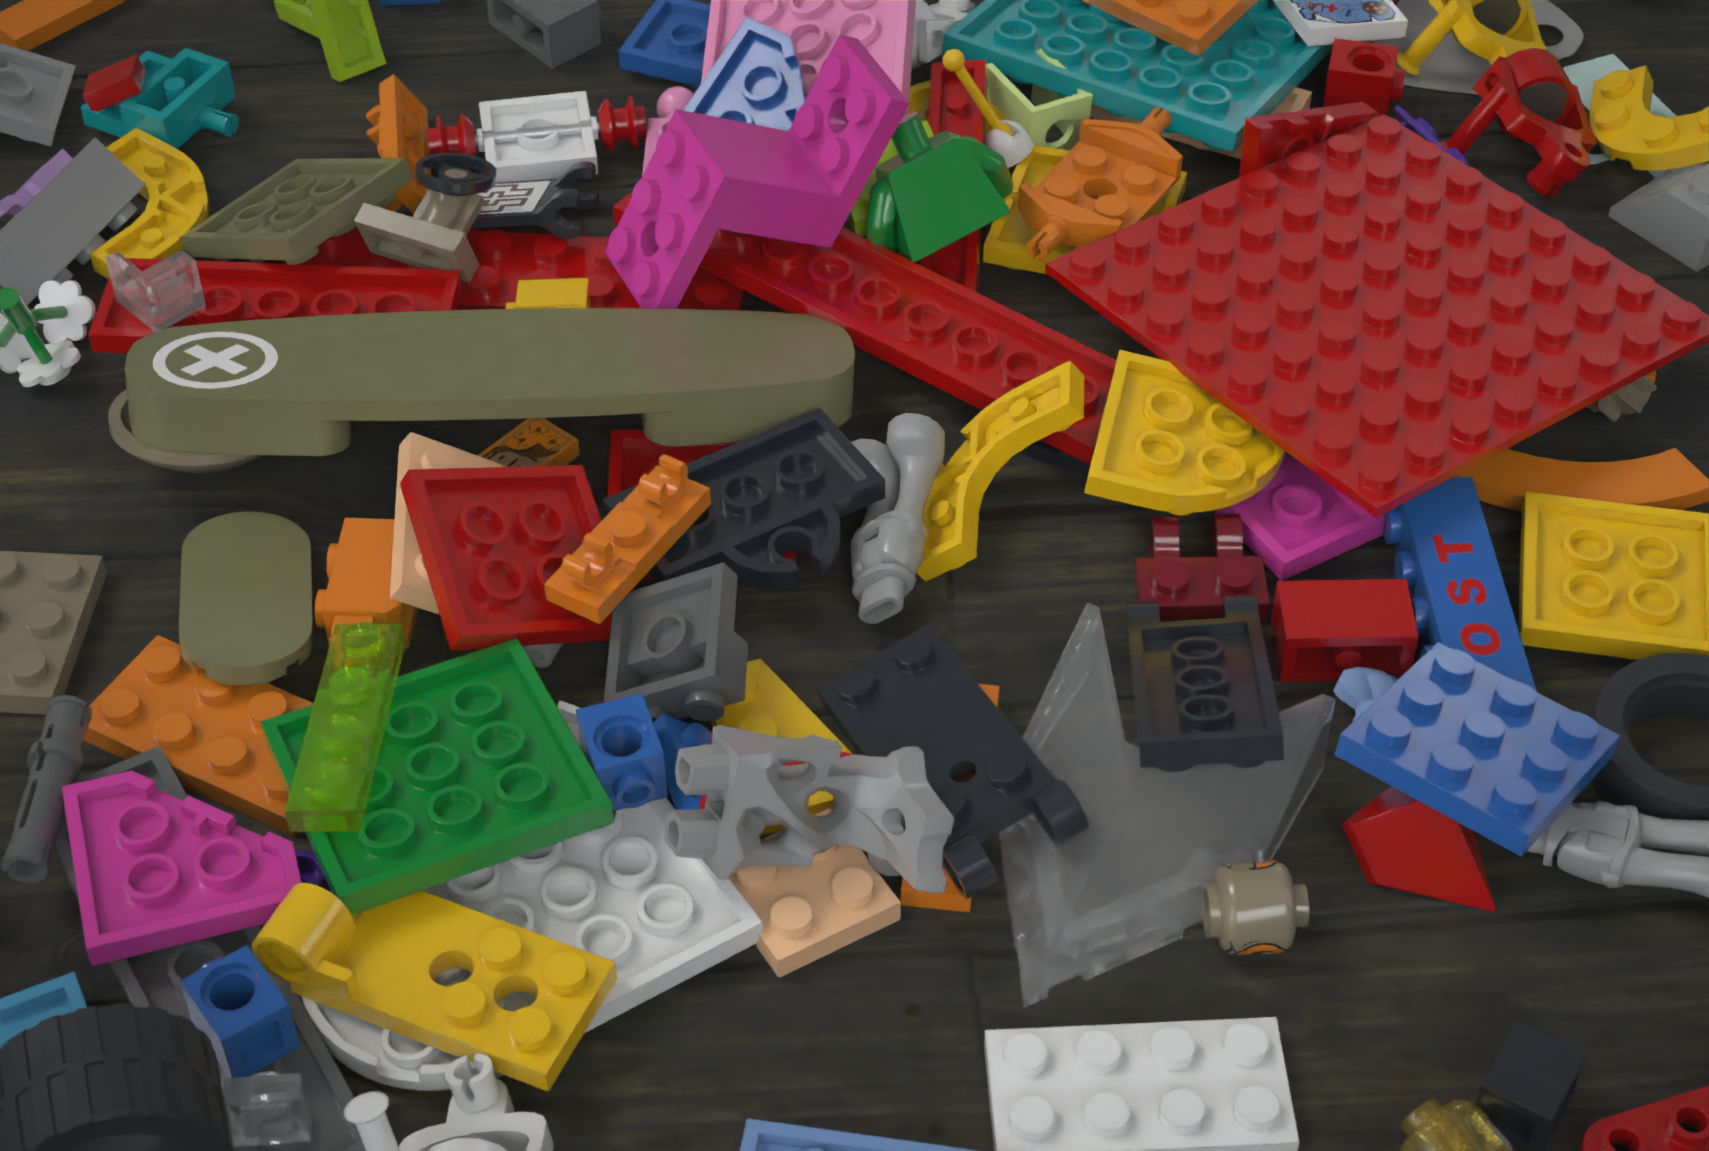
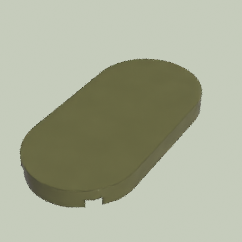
M235 512L211 518L195 527L187 535L182 545L179 641L182 658L192 669H194V664H196L198 667L206 669L207 678L221 683L256 685L271 682L286 675L287 666L295 663L297 660H299L300 666L309 657L313 647L311 544L308 535L299 525L289 519L270 513Z

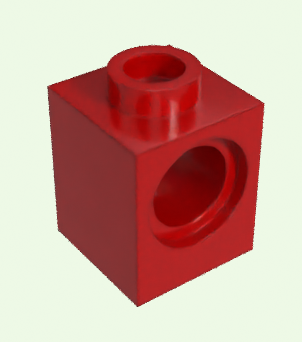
M1335 38L1323 107L1364 102L1376 110L1378 116L1382 114L1387 116L1390 100L1401 102L1406 69L1396 68L1399 46Z

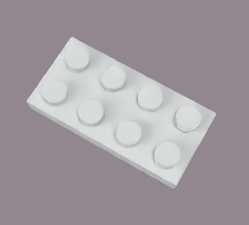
M1276 1017L985 1030L984 1050L994 1151H1298L1299 1138Z

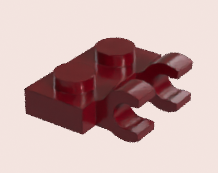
M1214 514L1216 536H1211L1212 557H1180L1177 515L1151 516L1153 537H1149L1150 558H1136L1134 580L1137 602L1158 600L1160 622L1223 618V596L1256 594L1260 621L1267 620L1270 603L1262 556H1243V533L1240 514Z

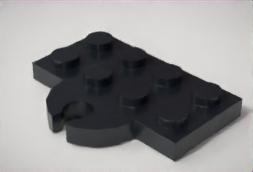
M818 408L686 464L688 468L687 478L710 488L711 504L650 569L649 573L659 583L724 562L738 575L739 583L761 590H791L799 588V569L795 561L784 558L781 554L788 551H801L808 554L812 559V572L822 578L830 571L840 555V518L884 499L885 479L830 418ZM638 485L604 498L605 517L619 502H623Z

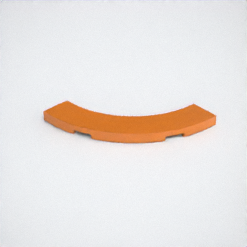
M1676 448L1655 455L1613 462L1562 461L1506 449L1455 476L1472 477L1479 500L1522 512L1526 492L1685 510L1709 501V479Z

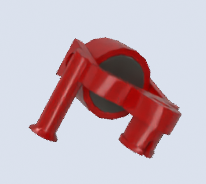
M1538 48L1520 50L1505 58L1499 56L1472 88L1483 100L1447 141L1439 142L1446 150L1451 147L1456 148L1464 157L1468 149L1495 119L1503 133L1511 138L1522 139L1536 147L1542 160L1533 170H1530L1527 174V180L1537 192L1543 196L1548 195L1551 199L1558 194V191L1567 181H1575L1590 165L1591 161L1588 153L1598 143L1590 128L1578 87L1571 83L1555 55L1548 50Z

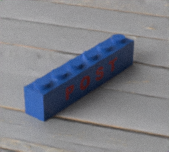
M1453 477L1383 514L1386 517L1383 530L1385 542L1387 544H1395L1397 552L1394 564L1395 579H1407L1417 632L1422 645L1420 659L1436 643L1440 642L1452 649L1466 652L1475 661L1512 680L1524 682L1537 692L1472 477Z

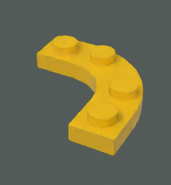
M1646 65L1629 71L1617 70L1609 73L1602 79L1594 81L1589 118L1590 126L1602 152L1611 161L1618 157L1630 161L1634 169L1645 171L1677 169L1709 161V106L1696 113L1675 117L1652 114L1650 108L1654 82Z
M134 128L106 148L145 184L138 193L148 200L145 212L130 226L90 253L94 271L108 279L116 258L180 260L187 253L179 237L209 218L208 195L203 176L197 165L175 147L138 128Z
M1071 360L1004 394L983 409L960 431L967 440L955 452L946 466L944 464L941 465L923 510V525L927 529V538L923 546V561L918 568L917 574L925 582L947 571L958 569L967 562L977 558L979 510L983 495L995 474L1008 460L1032 443L1055 432L1064 431L1075 422L1084 418V374Z

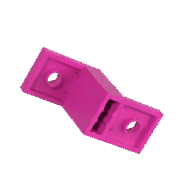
M839 35L829 56L822 63L820 73L803 105L797 111L789 131L676 109L666 130L658 138L656 150L641 180L636 183L632 192V198L618 226L609 237L605 253L641 309H677L718 229L831 248L910 103L859 39Z

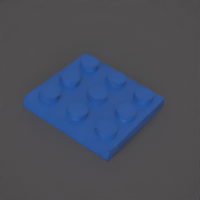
M1438 642L1340 734L1335 756L1522 857L1613 757L1620 735L1597 724L1590 716L1572 711L1535 692L1528 684L1512 680L1475 661L1466 652L1452 649Z

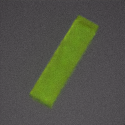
M361 622L356 624H335L285 808L290 832L360 831L405 647L401 623L373 624Z

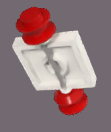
M586 91L479 102L482 128L477 129V134H474L473 123L464 114L460 115L455 126H445L441 118L436 116L437 127L427 128L430 155L460 153L477 157L476 145H479V152L485 151L486 161L496 168V183L560 178L572 165L583 161L595 163V174H598L594 139H599L598 132H600L601 143L611 153H614L618 141L629 140L633 148L638 150V139H645L647 137L644 106L634 107L632 96L628 97L625 108L616 109L613 108L608 98L604 99L598 109L597 121L596 116L590 117Z

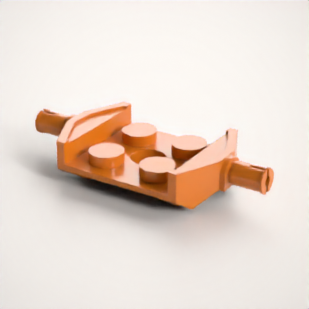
M1161 107L1153 108L1150 114L1138 124L1084 119L1080 123L1079 142L1035 188H1031V185L1025 182L1019 186L1018 210L1027 227L1038 231L1026 244V251L1032 259L1038 256V261H1044L1058 244L1064 247L1070 244L1081 248L1142 221L1181 178L1183 156L1159 136L1172 122L1171 115L1166 109H1163L1160 113ZM1094 196H1100L1097 199L1090 198Z

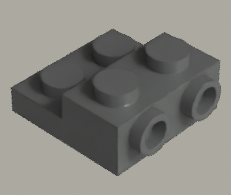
M723 562L629 592L613 610L604 702L642 693L651 719L654 722L662 713L678 720L690 717L699 721H714L724 715L725 706L744 701L748 643L734 632L738 575Z

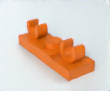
M393 74L379 83L380 104L366 114V119L374 126L367 131V136L377 145L381 158H406L414 177L413 180L395 191L396 198L394 201L381 208L395 212L404 204L414 214L428 188L418 183L415 178L417 161L430 155L427 137L428 113L427 108ZM431 168L425 171L429 175H431Z
M663 454L659 458L660 466H656L648 475L644 474L640 478L639 485L623 502H619L591 533L585 535L582 541L583 544L572 555L567 554L564 557L562 566L544 584L546 600L601 624L710 506V488L688 479V468L684 462Z

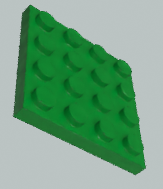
M518 638L260 722L265 743L332 894L346 905L351 915L615 823L611 800Z

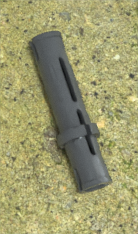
M61 695L49 702L42 734L39 741L34 742L30 747L27 756V767L30 770V775L19 805L10 843L2 860L3 872L9 871L8 877L18 882L38 883L48 875L52 850L65 811L62 786L71 785L82 773L84 755L81 752V747L92 718L91 707L85 708L87 702L76 696Z

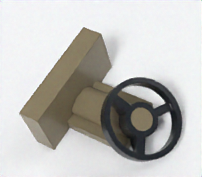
M439 153L425 156L416 163L415 178L418 183L428 188L413 217L364 203L355 217L354 223L371 253L422 269L460 270L461 280L470 283L479 263L466 235L485 203L482 195H478V193L486 192L496 184V168L482 158L467 154ZM451 166L467 167V168H471V169L478 170V171H480V172H482V173H484V174H476V173H472L471 171H469V170H467V169H464V168L451 167ZM435 167L439 174L438 178L427 174L425 171Z

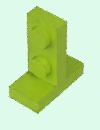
M273 0L279 19L320 39L331 78L342 82L386 64L368 0Z

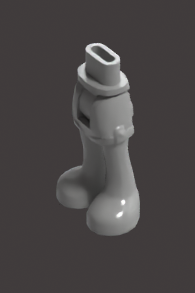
M904 413L895 416L888 423L886 444L871 439H859L851 442L885 479V498L868 505L862 525L854 533L850 544L851 571L854 579L852 594L860 602L859 618L866 623H879L902 610L904 596L908 595L913 589L917 579L915 575L923 561V546L927 538V529L923 525V510L944 460L945 431L936 421L921 414Z
M1572 801L1527 850V852L1544 855L1543 865L1552 867L1554 857L1557 856V864L1561 870L1579 878L1605 885L1607 888H1621L1625 885L1664 887L1694 892L1709 899V821L1661 819L1638 813L1637 807L1632 805L1619 806L1603 801H1597L1596 803H1573ZM1649 849H1659V850L1677 851V852H1682V853H1687V854H1692V855L1672 854V853H1665V852L1653 851V850H1649Z

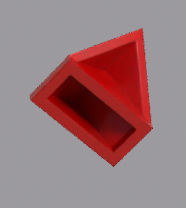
M1392 786L1342 823L1368 884L1381 885L1497 912L1473 830Z

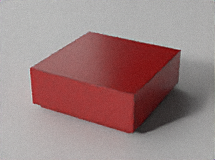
M137 54L88 75L82 96L92 112H98L140 94L146 70Z

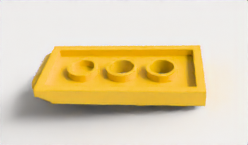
M298 883L291 888L252 942V951L259 963L272 975L288 983L292 993L454 1056L462 1057L468 1055L469 1061L475 1063V1053L487 1055L492 1061L494 1071L549 1092L617 980L616 964L614 961L422 890L351 915L346 905L329 891L313 884ZM451 968H462L472 973L465 982H459L450 987L434 982L440 973ZM515 992H526L536 997L532 1005L516 1011H508L498 1006L505 996Z

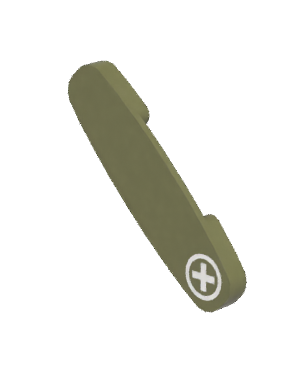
M635 308L484 309L326 315L170 327L150 333L135 342L127 353L124 370L129 419L133 436L145 445L164 451L229 455L326 456L339 453L349 447L352 441V421L522 419L641 413L644 434L649 440L664 446L678 447L740 442L818 408L837 427L842 426L852 414L855 350L851 337L843 327L810 314L741 310Z

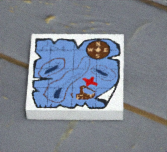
M1273 0L1307 46L1332 45L1335 38L1361 42L1399 39L1405 37L1408 20L1392 0Z

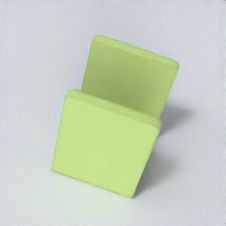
M1042 49L1036 50V53L1047 63L1066 69L1058 60L1044 54ZM993 63L986 64L988 72L987 98L1008 120L1018 122L1025 128L1034 145L1070 151L1079 142L1080 123L1084 119H1090L1093 98L1091 93L1077 89L1076 95H1066V98H1062L1055 91L1033 84L1031 100L1037 105L1034 106ZM1055 124L1065 135L1056 142L1047 143L1045 140L1046 133Z

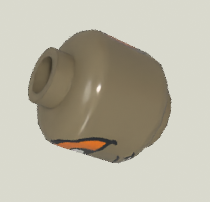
M1275 860L1227 862L1222 864L1217 869L1213 881H1204L1202 886V917L1206 937L1217 938L1220 947L1230 955L1286 952L1294 941L1296 927H1307L1309 923V899L1305 884H1293L1288 868Z

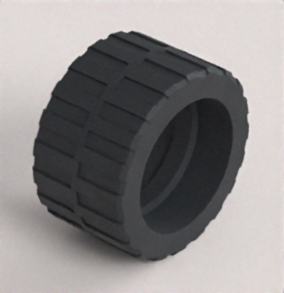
M132 1004L76 1009L75 1012L65 1015H55L39 1022V1025L29 1030H23L11 1038L3 1049H0V1151H234L216 1052L212 1048L210 1038L203 1030L197 1029L194 1022L181 1015L175 1016L169 1014L168 1010L151 1006L147 1008L135 1007Z

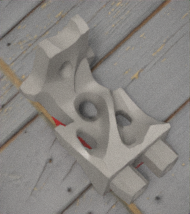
M719 725L713 726L710 744L678 749L675 767L676 784L685 795H701L699 809L672 810L667 815L664 839L677 857L702 859L717 879L726 880L734 872L749 866L786 865L811 867L816 851L823 852L834 845L840 844L853 845L868 852L869 865L876 872L885 876H899L900 874L918 891L945 893L947 878L942 865L943 847L952 832L954 817L928 783L925 772L924 752L918 746L903 747L891 752L887 757L864 756L842 752V746L837 741L816 735L802 738H784ZM818 791H827L833 796L834 806L827 815L816 816L807 809L810 796ZM778 824L784 826L777 836L770 839L759 838L765 826Z

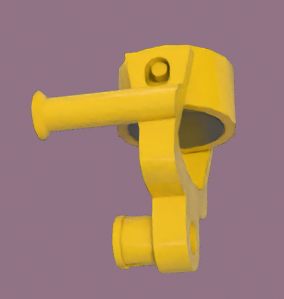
M1428 0L1438 12V15L1404 53H1398L1397 63L1403 69H1406V72L1416 76L1419 75L1421 64L1450 32L1457 44L1487 59L1490 65L1499 56L1505 58L1520 50L1530 48L1547 50L1542 41L1530 0Z

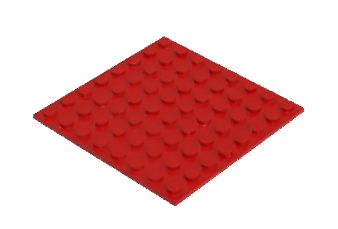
M1385 114L1372 118L1367 122L1293 153L1256 171H1252L1086 246L1075 249L1070 253L1047 262L1045 268L1046 274L1159 358L1169 361L1182 375L1375 518L1709 342V315L1702 312L1699 307L1681 299L1657 284L1651 277L1639 273L1610 255L1606 249L1594 245L1567 228L1562 222L1552 219L1528 204L1519 195L1507 191L1483 176L1477 169L1465 165L1441 150L1438 145L1428 142L1401 125L1398 120Z

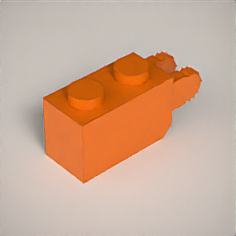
M345 518L339 543H330L328 548L327 576L329 582L327 589H319L316 595L315 622L318 628H325L330 654L334 655V659L337 662V665H335L337 682L339 681L340 686L352 689V691L368 687L369 683H373L372 679L375 677V672H377L380 656H396L408 649L411 642L418 608L390 599L394 519Z

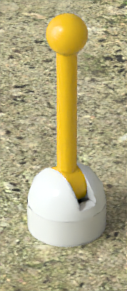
M950 49L945 52L942 59L944 67L956 73L991 127L986 135V146L1003 156L1008 168L1024 160L1034 148V142L1025 128L1015 121H1000L964 67L965 57L963 53L958 49Z

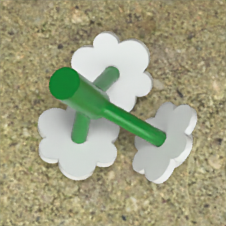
M55 280L44 282L38 292L41 303L34 309L27 307L15 289L7 287L0 290V311L2 312L0 313V368L9 374L18 371L20 374L19 381L23 387H31L39 383L41 385L54 384L65 378L71 371V366L80 359L81 354L71 340L79 341L85 338L87 333L85 324L93 320L95 305L89 297L81 295V287L76 281H65L63 284ZM37 322L44 324L43 332L45 338L50 342L49 344L44 345L36 332Z

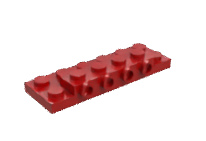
M116 258L88 336L93 352L127 354L132 345L141 338L170 327L309 316L457 310L463 288L460 270Z

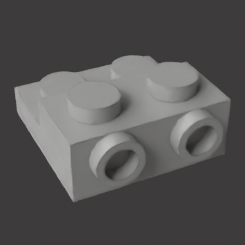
M0 43V132L51 147L76 66Z

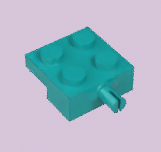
M184 48L173 59L145 51L139 57L146 70L140 94L98 112H92L87 103L80 107L84 125L120 138L134 128H138L176 149L181 147L200 129L207 128L231 137L232 133H236L239 126L237 115L221 111L236 97L229 62L188 48Z

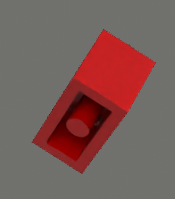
M1407 579L1277 581L1270 626L1279 683L1337 682L1343 670L1354 667L1381 670L1399 679L1413 666L1418 632Z

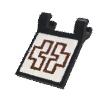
M588 161L578 162L572 165L558 179L496 183L492 189L478 193V195H482L485 203L470 229L540 225L562 239H574L581 236L584 230V221H568L561 216L560 208L573 207L577 210L587 211L597 207L600 201L599 192L584 193L576 185V180L593 179L596 173L595 163Z

